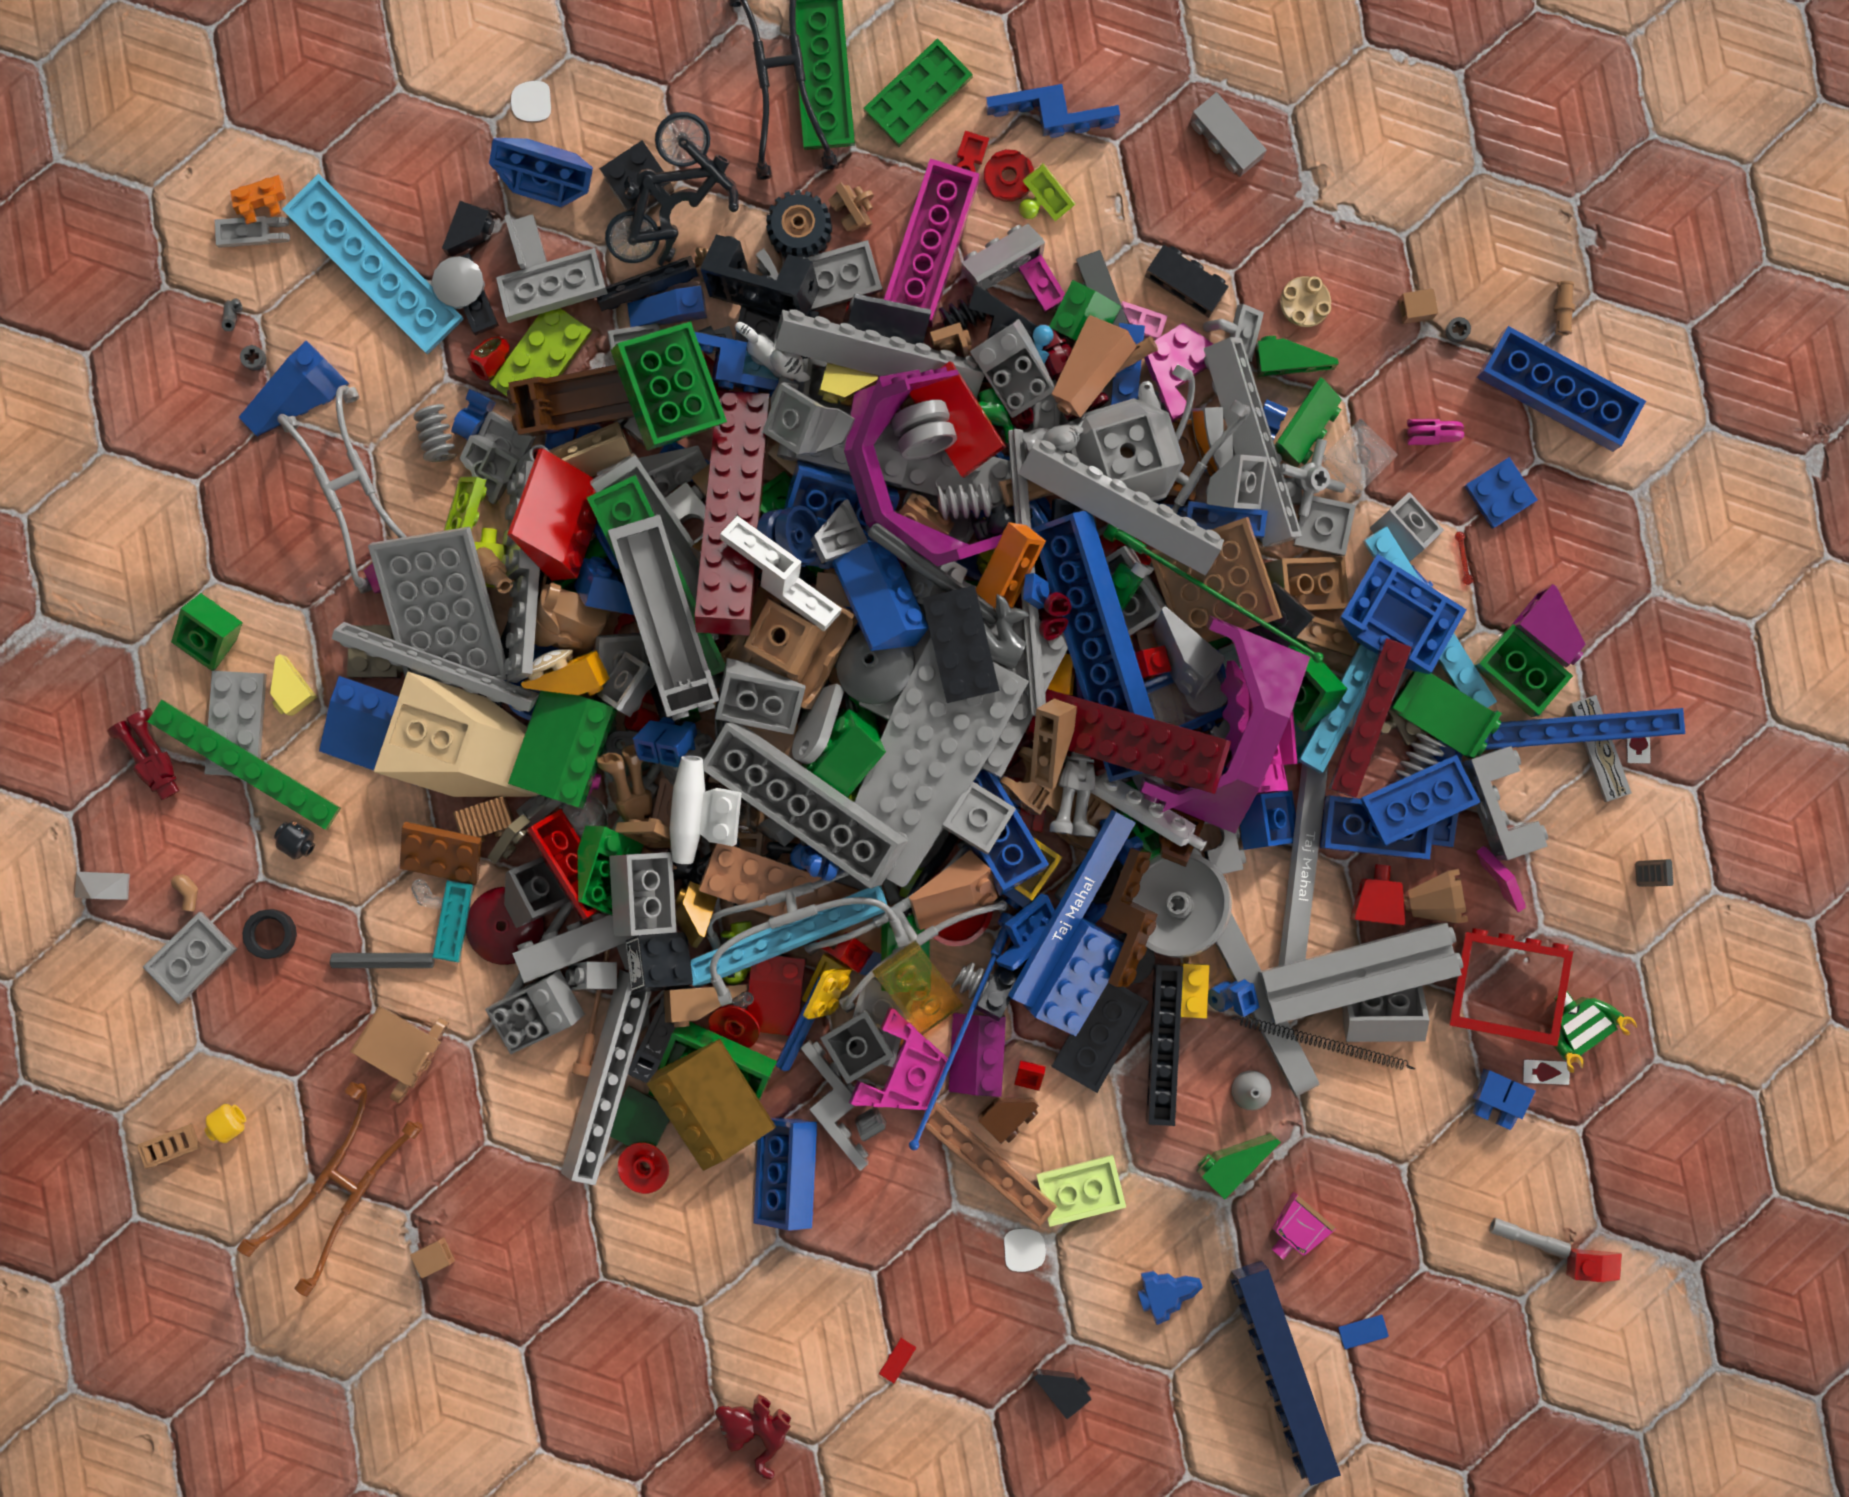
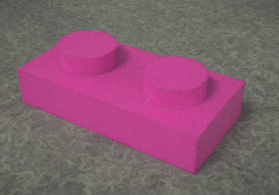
M1041 254L1019 267V272L1044 313L1060 305L1065 293Z

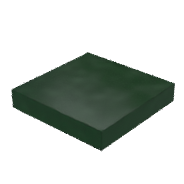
M628 1086L619 1103L610 1137L627 1146L636 1143H648L656 1147L670 1120L656 1099Z

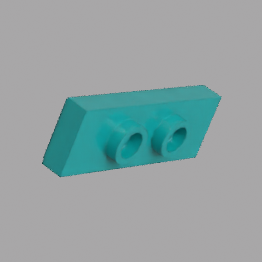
M446 881L432 958L460 962L474 885Z

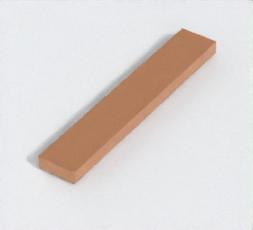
M938 1102L934 1104L925 1128L1040 1227L1057 1208V1205Z

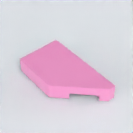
M1122 301L1121 305L1129 324L1144 325L1145 338L1151 335L1154 340H1157L1161 337L1167 315Z

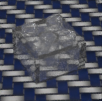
M1360 418L1323 456L1322 464L1357 496L1398 454Z

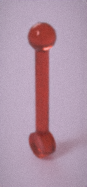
M1458 531L1455 534V539L1459 544L1464 572L1462 582L1465 585H1469L1473 582V577L1469 575L1463 542L1465 534Z

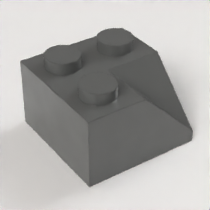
M543 857L506 872L504 905L516 928L550 914L570 902L546 865Z
M867 1009L820 1038L847 1084L894 1056Z

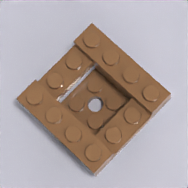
M760 584L758 591L753 597L750 636L734 635L729 645L720 654L725 663L727 658L753 663L805 685L801 707L812 709L858 621L853 611L839 603H835L842 608L841 614L823 631L807 619L792 612L791 610L793 609L761 587ZM779 628H782L786 633V638L782 643H777L774 639V633Z

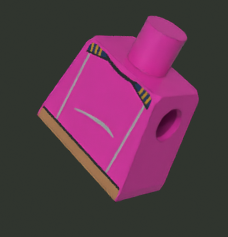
M1293 1192L1272 1227L1281 1236L1272 1247V1250L1283 1260L1293 1248L1304 1256L1334 1232L1336 1228Z

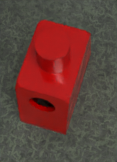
M1375 864L1374 879H1361L1351 912V920L1405 925L1403 885L1401 882L1390 881L1391 866Z

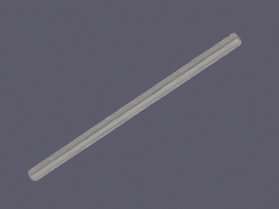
M1013 429L1008 431L1015 523L1027 525L1031 528L1028 483L1026 478L1018 474L1025 461V447L1022 439L1024 435L1022 430ZM1033 566V568H1032L1030 574H1031V573H1035V567H1034V566ZM1023 586L1021 590L1022 610L1029 614L1027 618L1023 619L1026 642L1031 715L1036 716V709L1046 703L1039 615L1036 607L1023 600Z

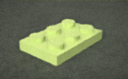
M1113 1155L1036 1174L1040 1191L1057 1205V1208L1047 1218L1049 1227L1126 1208Z

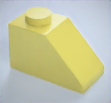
M827 363L818 395L823 396L822 399L827 402H843L853 397L855 392L875 385L878 375Z
M281 654L276 656L270 691L271 696L274 698L272 703L281 714L285 713L286 715L294 716L315 700L317 696L286 656Z

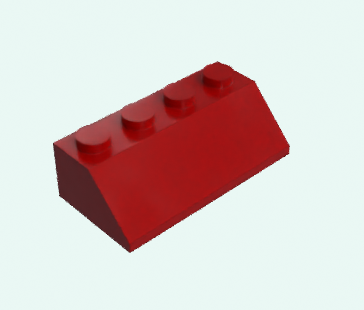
M562 809L529 827L526 832L569 899L580 919L584 920L598 910L578 902V847L581 840Z

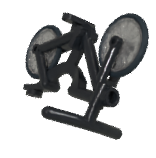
M677 112L663 119L655 133V145L659 155L669 164L687 167L698 163L701 167L655 173L651 169H643L637 175L638 186L634 184L633 178L627 176L624 182L625 194L630 197L633 193L637 194L634 209L616 215L610 221L605 231L606 246L610 253L620 261L626 263L643 262L655 253L660 240H665V245L657 259V264L662 266L665 261L670 263L675 254V248L672 246L679 235L677 226L670 223L672 209L682 201H689L691 207H697L716 183H719L728 193L729 210L731 212L738 211L739 194L736 183L724 173L730 162L718 154L715 155L713 161L706 155L710 147V132L705 122L695 114ZM707 177L698 190L688 188L679 190L671 195L660 184ZM650 193L662 205L659 212L660 226H657L656 222L645 214Z

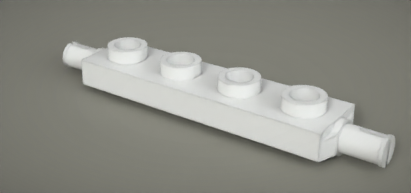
M1107 772L1100 776L1095 775V790L1091 791V793L1179 846L1189 843L1200 851L1204 849L1207 841L1194 835L1196 825L1171 810L1162 812L1160 803L1156 804L1145 799L1143 793L1121 780L1109 782Z

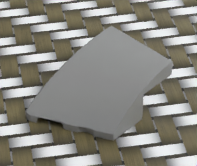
M493 411L488 412L479 434L470 435L460 460L466 469L471 471L472 477L486 480L485 487L487 489L486 494L489 497L488 500L490 503L496 504L507 489L512 473H516L515 467L518 460L530 450L536 436L518 435L511 421Z

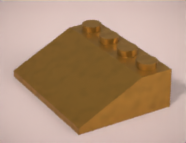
M720 1039L657 1070L647 1082V1086L703 1171L727 1160L776 1127Z

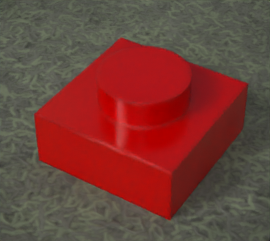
M1020 1060L1014 1085L1040 1091L1046 1066Z

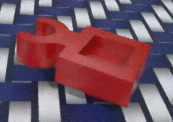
M965 130L957 153V158L963 159V161L959 162L957 167L967 168L975 172L974 163L982 165L989 144V138Z

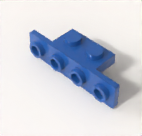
M1041 893L1004 924L1014 945L996 960L999 966L1013 971L1022 966L1024 961L1030 957L1055 912L1048 895Z

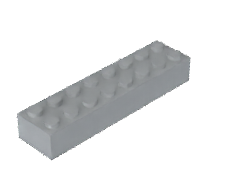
M726 723L703 761L706 773L730 790L742 792L741 798L870 889L882 885L909 841L742 724Z

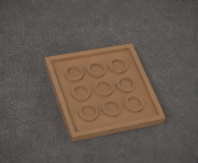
M1248 517L1211 529L1218 533L1224 542L1219 555L1206 576L1157 549L1151 551L1266 623L1282 618ZM1151 558L1167 608L1205 641L1211 642L1226 637L1208 629L1206 624L1209 616L1244 630L1260 625Z

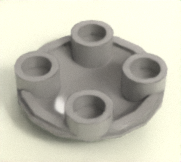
M460 256L451 257L441 262L435 269L432 278L433 291L437 298L455 309H461L474 302L485 287L483 275L478 265L470 259Z

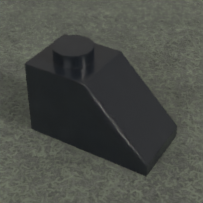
M459 201L442 246L446 255L453 257L485 242L487 235H491L494 229L495 222L491 213L483 208Z
M1036 1369L1032 1372L1033 1378L1066 1419H1069L1092 1400L1089 1393L1092 1388L1083 1377L1078 1379L1074 1373Z

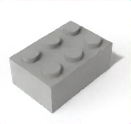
M672 853L609 856L614 936L676 932Z

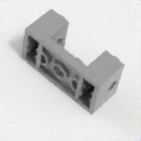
M1512 746L1461 762L1480 800V803L1475 805L1492 854L1499 861L1510 860L1547 847L1546 840H1548V834L1545 827L1540 825L1539 821L1527 822L1509 829L1507 828L1509 820L1506 812L1500 809L1498 789L1495 785L1492 786L1491 784L1493 780L1520 771L1519 765H1521V760L1516 750L1513 751Z

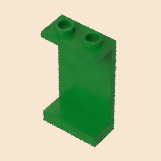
M1417 671L1411 672L1389 710L1468 759L1475 758L1476 755L1479 757L1487 747L1485 740L1490 733L1494 734L1501 724L1499 718L1502 714L1499 711L1488 709L1432 673L1426 674Z

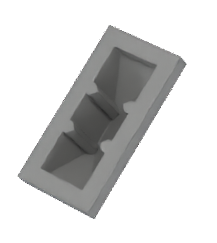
M76 872L75 898L128 900L130 874Z

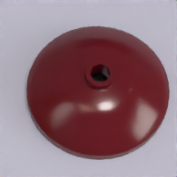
M505 887L493 888L480 895L470 907L466 925V935L472 949L484 960L498 965L515 964L516 961L512 953L519 951L517 946L532 940L533 944L539 943L545 928L544 916L519 928L515 927L504 905ZM500 921L506 924L504 931H500L497 927Z

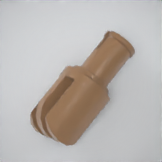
M485 547L477 549L485 583L494 585L500 593L509 592L513 584L511 583L512 580L506 575L507 569L503 562L500 561L492 550Z

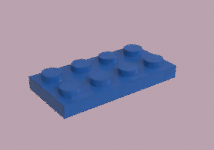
M1457 755L1360 799L1383 847L1480 803Z

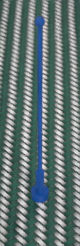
M1001 913L997 922L1001 929L990 952L992 957L914 1140L909 1142L911 1150L915 1151L919 1148V1139L996 958L1001 956L1009 934L1004 924L1013 917L1011 914Z

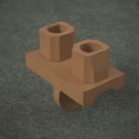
M843 183L835 186L837 192L828 201L837 212L847 206L850 214L841 219L845 229L852 232L860 227H870L873 223L866 212L873 209L869 202L874 197L872 191L863 192L861 187L858 186L853 192L850 185L844 186Z

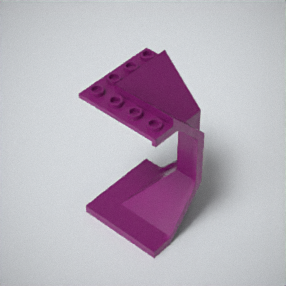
M946 367L936 370L931 369L921 373L918 369L879 376L876 385L855 392L850 415L855 418V421L846 438L844 449L866 524L870 528L876 523L880 524L936 566L997 547L1002 535L966 544L894 512L874 443L911 391L959 375L958 370L947 371ZM898 558V560L906 568L907 564Z
M1209 616L1206 624L1208 629L1230 638L1235 644L1253 704L1252 714L1228 770L1220 777L1215 794L1192 787L1178 791L1144 776L1141 778V792L1144 793V798L1151 802L1159 804L1161 800L1162 812L1174 808L1235 834L1260 789L1289 721L1310 657Z

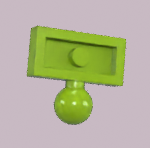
M1044 163L1023 179L1025 185L1035 196L1033 199H1024L1020 203L1019 212L1023 218H1035L1039 213V207L1042 205L1053 220L1056 221L1075 206V202Z

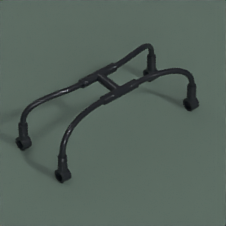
M729 0L731 7L743 6L754 39L753 49L759 87L762 89V129L758 163L755 168L757 179L766 180L772 177L771 166L767 165L765 161L769 125L768 88L770 87L767 69L793 65L796 83H798L803 104L824 149L823 157H821L823 169L829 170L838 167L837 157L829 147L807 95L799 35L796 32V0H790L789 43L791 54L765 58L763 41L760 40L757 24L747 0Z

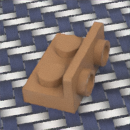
M960 323L930 332L933 350H949L955 354L960 351L961 356L964 358L971 354L970 351L972 349L970 345H972L970 335L968 330H962Z

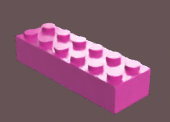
M931 158L884 300L930 309L929 327L933 326L979 184V173Z

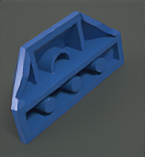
M493 138L489 164L496 170L512 193L562 208L589 192L593 167L576 153L527 138Z

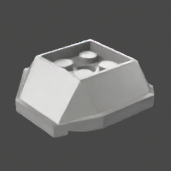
M1135 398L1084 413L1078 425L1083 428V432L1079 434L1080 440L1076 447L1070 451V454L1076 456L1079 462L1087 466L1097 467L1103 472V475L1111 479L1121 480L1126 484L1127 488L1135 492L1145 493L1153 502L1165 499L1185 463L1169 413ZM1124 447L1130 448L1133 452V457L1124 458L1120 453V449Z

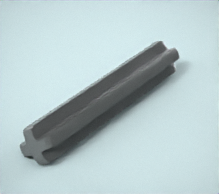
M332 953L330 966L331 968H433L435 958H432L433 953Z

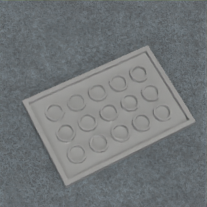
M470 527L373 542L368 545L395 641L495 678L507 680V674L504 673L506 659ZM402 666L405 678L407 672L418 674L414 672L413 669L406 666ZM421 675L439 681L436 677L430 675ZM448 684L454 687H460L455 684Z

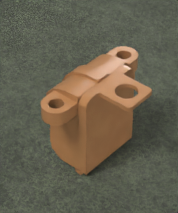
M544 573L538 587L534 644L542 647L551 645L558 649H572V654L576 656L590 653L596 644V636H600L612 611L585 606L579 594L562 589L560 585L554 583L546 584L547 575Z
M378 1006L350 1052L399 1081L390 1099L400 1104L409 1089L415 1087L424 1070L427 1071L432 1063L431 1059L442 1043L440 1039L446 1031L449 1022L439 1017L430 1032L427 1033L386 1008Z

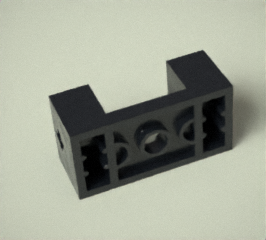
M716 234L700 268L709 297L778 317L781 316L782 310H797L808 316L819 292L813 262L808 258L788 254L777 280L767 275H756L748 271L741 242L732 236L724 237Z

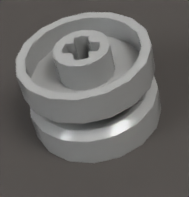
M930 400L917 403L893 416L891 425L895 436L901 438L898 441V446L903 458L918 459L947 449L956 442L957 435L954 426L947 422L950 414L944 401Z

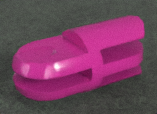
M1440 419L1407 420V426L1409 427L1407 435L1410 437L1408 445H1439L1440 442H1457L1464 437V426L1458 421H1440Z

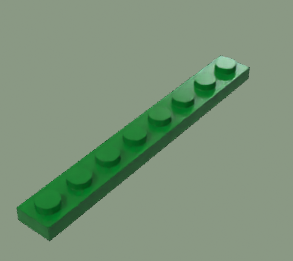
M165 700L159 702L147 721L325 830L329 829L341 809L335 803Z

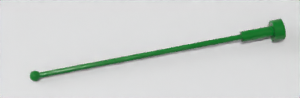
M1111 524L1107 526L1103 537L1113 543L1117 539L1140 554L1145 553L1313 657L1316 663L1323 661L1322 653H1315L1146 549L1147 545Z

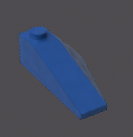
M306 340L285 360L241 413L239 418L256 436H259L281 425L278 422L280 414L296 417L308 413V410L331 402L336 397L338 387L342 385L348 386L349 382Z

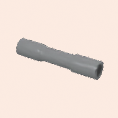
M1493 1218L1489 1231L1492 1234L1510 1240H1517L1564 1259H1567L1570 1254V1243L1522 1229L1515 1224L1498 1218Z

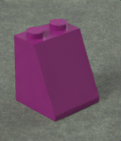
M1551 584L1539 590L1512 624L1563 667L1566 668L1570 664L1574 665L1582 657L1583 652L1581 650L1586 644L1558 588Z

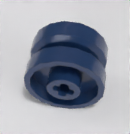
M798 505L784 510L769 511L762 515L757 526L759 532L799 559L801 565L810 564L817 559V552L810 539L820 529V525L811 510L805 506Z

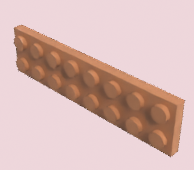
M715 843L698 889L701 892L742 905L766 899V896L808 882L813 883L822 878L812 877L806 870L797 869L789 864L737 846ZM834 881L814 889V892L796 897L797 909L813 904L816 906L839 900L862 890ZM886 899L887 905L890 908L895 905H890L889 900ZM786 901L771 906L765 905L753 910L777 917L787 913ZM875 917L832 933L829 936L835 938L844 935L845 932L850 933L869 924ZM881 926L855 937L872 951L881 953Z

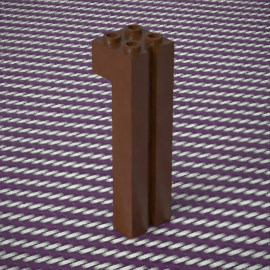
M616 365L549 378L534 377L508 382L507 398L510 405L515 406L516 414L512 416V425L514 430L518 432V435L535 437L634 418Z

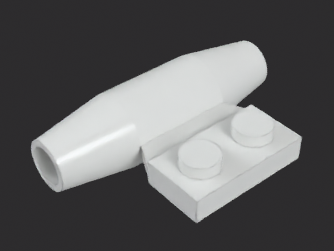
M687 755L681 757L673 787L669 830L672 861L679 864L693 863L700 835L706 838L708 842L728 846L737 844L742 792L721 788L705 791L703 759L698 756Z

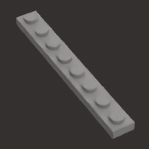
M346 622L340 624L333 631L332 640L340 642L344 647L357 648L369 656L387 659L393 665L409 667L418 674L436 677L445 684H455L469 693L485 695L494 702H504L518 711L529 712L536 704L539 693Z

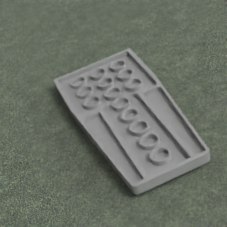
M931 637L910 675L906 687L898 698L882 735L881 742L886 753L865 776L854 802L909 840L886 876V879L901 887L906 886L910 882L942 832V825L963 792L966 793L986 763L1029 683L1025 678L994 663L1000 691L947 703Z

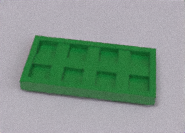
M937 38L863 109L888 137L900 147L973 78V74Z

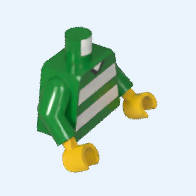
M1567 991L1558 1046L1554 1047L1562 1059L1567 1060V1070L1574 1073L1571 1063L1577 1062L1583 1068L1581 1055L1618 1030L1616 1025H1620L1622 1033L1626 1036L1630 1035V1032L1624 1026L1632 1024L1637 1028V1025L1632 1017H1624L1611 1004L1597 998L1589 999L1586 997H1580L1574 1001Z

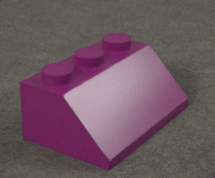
M953 1013L951 1050L967 1013ZM985 1014L972 1015L950 1066L949 1092L1002 1097L1005 1015H1002L999 1022Z

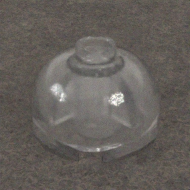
M592 795L587 797L583 809L563 802L558 810L562 809L580 840L585 826L608 827V812L602 802Z

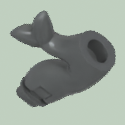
M997 594L996 627L999 640L995 638L984 623L994 663L1015 668L1025 649L1026 642L1014 632L1012 624L1027 618L1029 614L1018 608H1010L1006 599Z

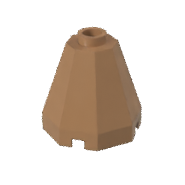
M1459 869L1448 870L1408 890L1409 896H1404L1406 911H1412L1413 917L1452 923L1468 922L1467 915L1462 916L1461 914L1466 912L1461 878L1455 879V875H1460Z

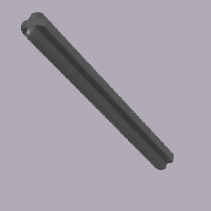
M876 523L869 529V537L945 592L965 588L964 585L880 524ZM978 596L983 619L989 624H995L997 621L996 609Z

